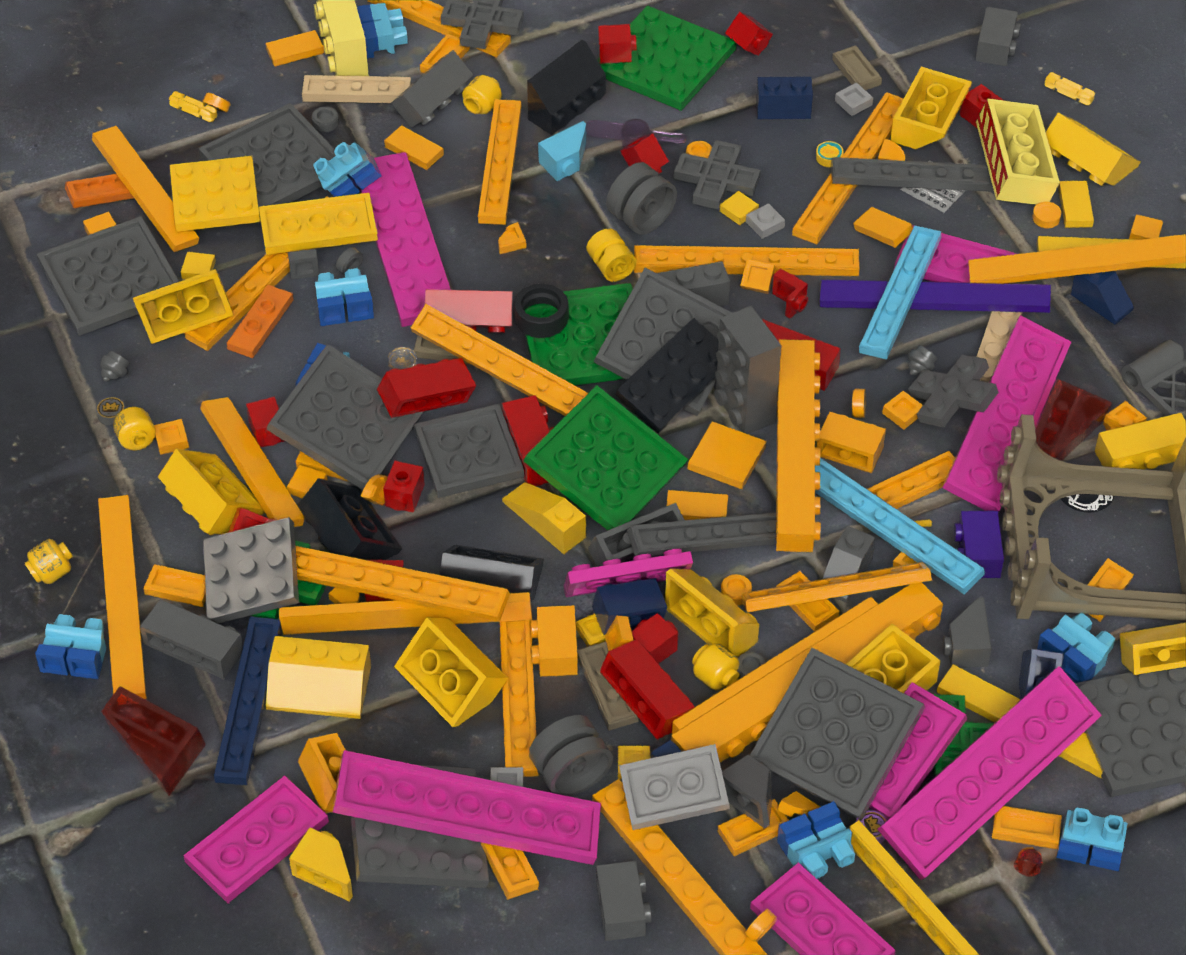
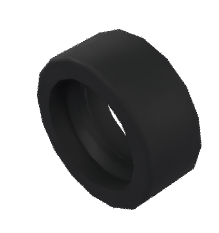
M545 283L532 284L523 288L516 295L514 301L515 324L521 332L531 337L546 338L560 333L566 327L569 319L567 296L556 286ZM541 303L552 305L558 309L554 315L544 318L532 317L525 313L528 307Z

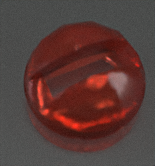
M1033 847L1023 848L1016 856L1014 867L1024 876H1036L1040 873L1043 864L1042 855Z

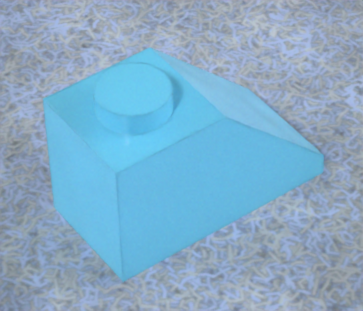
M582 121L538 143L539 163L556 181L580 170L586 147V123Z

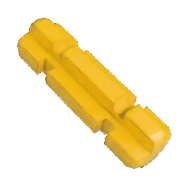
M1050 72L1046 77L1044 85L1052 90L1056 88L1058 93L1075 101L1080 99L1079 102L1086 106L1093 102L1095 97L1094 91L1088 88L1082 89V85L1063 77V79H1060L1061 76L1054 72Z
M174 91L169 97L170 106L177 109L181 108L182 111L198 118L202 116V119L207 122H213L218 116L217 108L206 105V103L190 96H185L178 91Z

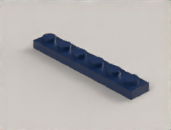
M250 617L215 768V783L248 785L266 702L270 654L274 637L280 636L282 629L280 619Z

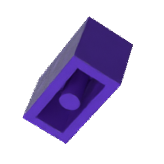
M961 511L959 523H954V541L960 543V548H957V551L984 568L985 575L982 578H1000L1004 556L998 511Z

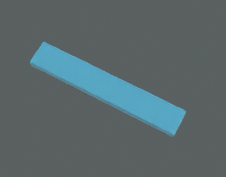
M914 225L859 345V353L883 359L888 358L939 245L941 231Z

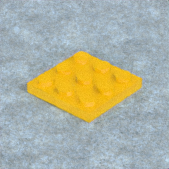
M252 156L170 165L176 232L260 222Z

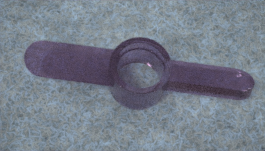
M631 119L625 123L589 120L586 123V134L588 136L622 140L623 148L637 138L652 133L657 141L685 143L687 139L685 134L649 130L648 124L640 119Z

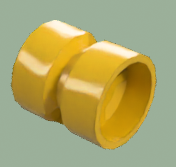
M612 228L601 230L588 241L586 251L606 280L610 282L620 281L629 276L635 269L637 260L616 230Z

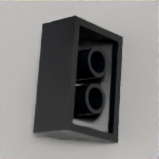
M580 40L527 81L528 120L550 135L564 128L572 119L582 114L590 105L600 100L606 94V73L584 40Z
M318 478L298 503V506L304 513L306 522L318 534V540L327 547L330 553L363 560H386L402 550L371 503L361 497L362 490L359 487Z
M453 545L443 552L440 575L508 589L509 593L530 592V600L532 602L535 598L544 559Z

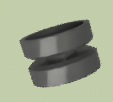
M644 162L635 163L626 168L611 185L607 195L606 206L611 214L624 221L625 225L639 235H643L656 230L665 222L674 208L678 192L675 185L666 178L659 176V173Z
M582 715L567 716L554 722L534 739L529 748V757L540 774H543V779L551 792L565 796H574L598 783L607 774L613 763L612 753L602 738H599V733L588 717Z

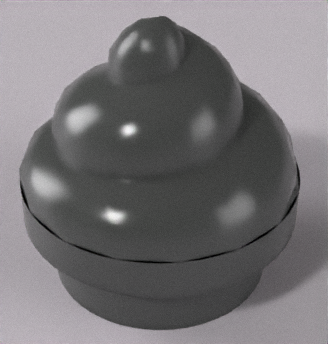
M921 345L916 349H912L908 354L910 375H919L923 369L932 371L935 368L934 363L937 357Z
M110 351L107 356L103 355L100 362L103 381L108 382L111 379L116 380L119 377H124L128 372L126 368L130 363L113 351Z

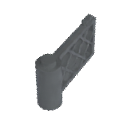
M1165 340L1122 368V379L1128 388L1135 392L1141 391L1165 416L1177 414L1175 406L1186 408V400L1175 398V390L1186 391V383L1175 382L1177 374L1182 371L1186 374L1184 350L1177 342ZM1157 387L1170 389V397L1159 396L1154 389Z

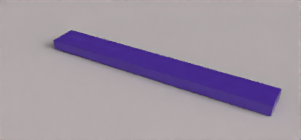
M821 280L820 307L876 309L889 281ZM921 282L910 309L1050 313L1051 285Z

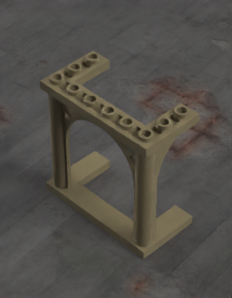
M1021 414L1018 425L1012 428L1011 444L1005 447L1004 463L998 466L997 481L1002 483L1000 506L1005 508L1002 528L1003 531H1007L1008 535L1005 542V554L1010 556L1008 580L1013 581L1010 602L1012 606H1015L1016 618L1029 620L1034 610L1186 621V437L1171 471L1078 465L1057 460L1042 451L1035 442L1034 416ZM1054 490V493L1049 494L1047 491ZM1024 491L1035 492L1041 497L1042 502H1032L1024 495ZM1076 494L1168 500L1182 594L1097 588L1070 578L1051 562L1048 538H1039L1038 525L1041 515L1055 501ZM1028 509L1032 510L1034 515H1028ZM1058 582L1063 583L1066 587L1061 586Z

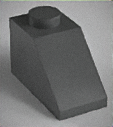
M847 526L833 549L822 579L865 572L873 559L875 537ZM851 595L834 598L847 603Z
M984 597L977 598L950 624L948 637H943L944 656L949 655L950 668L953 664L959 668L988 667L992 648Z
M746 755L722 771L728 801L760 826L766 828L770 825L773 798L772 774L765 763L758 762L750 755Z

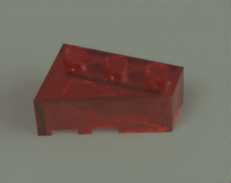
M1057 379L1035 427V442L1046 454L1063 461L1103 422L1112 402Z
M119 686L101 711L113 732L168 796L171 795L206 745L197 727Z

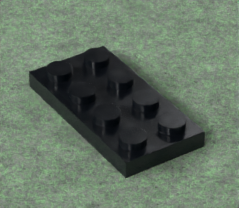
M693 318L619 387L615 395L659 434L716 379L718 339Z

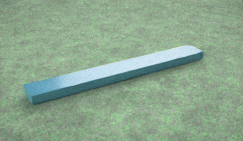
M820 458V465L815 466V472H820V490H815L816 494L917 563H925L933 574L962 594L970 590L985 575L983 567Z

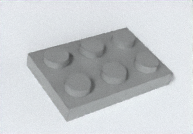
M716 744L619 765L633 830L730 809Z

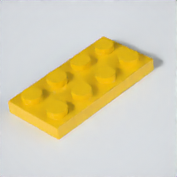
M370 193L259 207L266 255L378 240Z

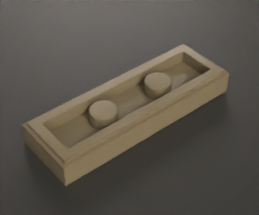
M602 642L578 649L577 658L608 731L639 722V718L600 673L608 653L607 643Z

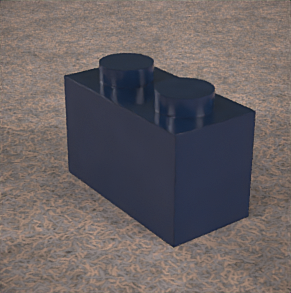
M758 77L756 95L757 119H811L813 100L811 77Z
M656 578L647 580L639 579L620 584H606L597 587L592 608L602 633L605 635L616 615L628 617L631 631H633L638 623L644 619L648 620L656 613L664 619L667 604Z

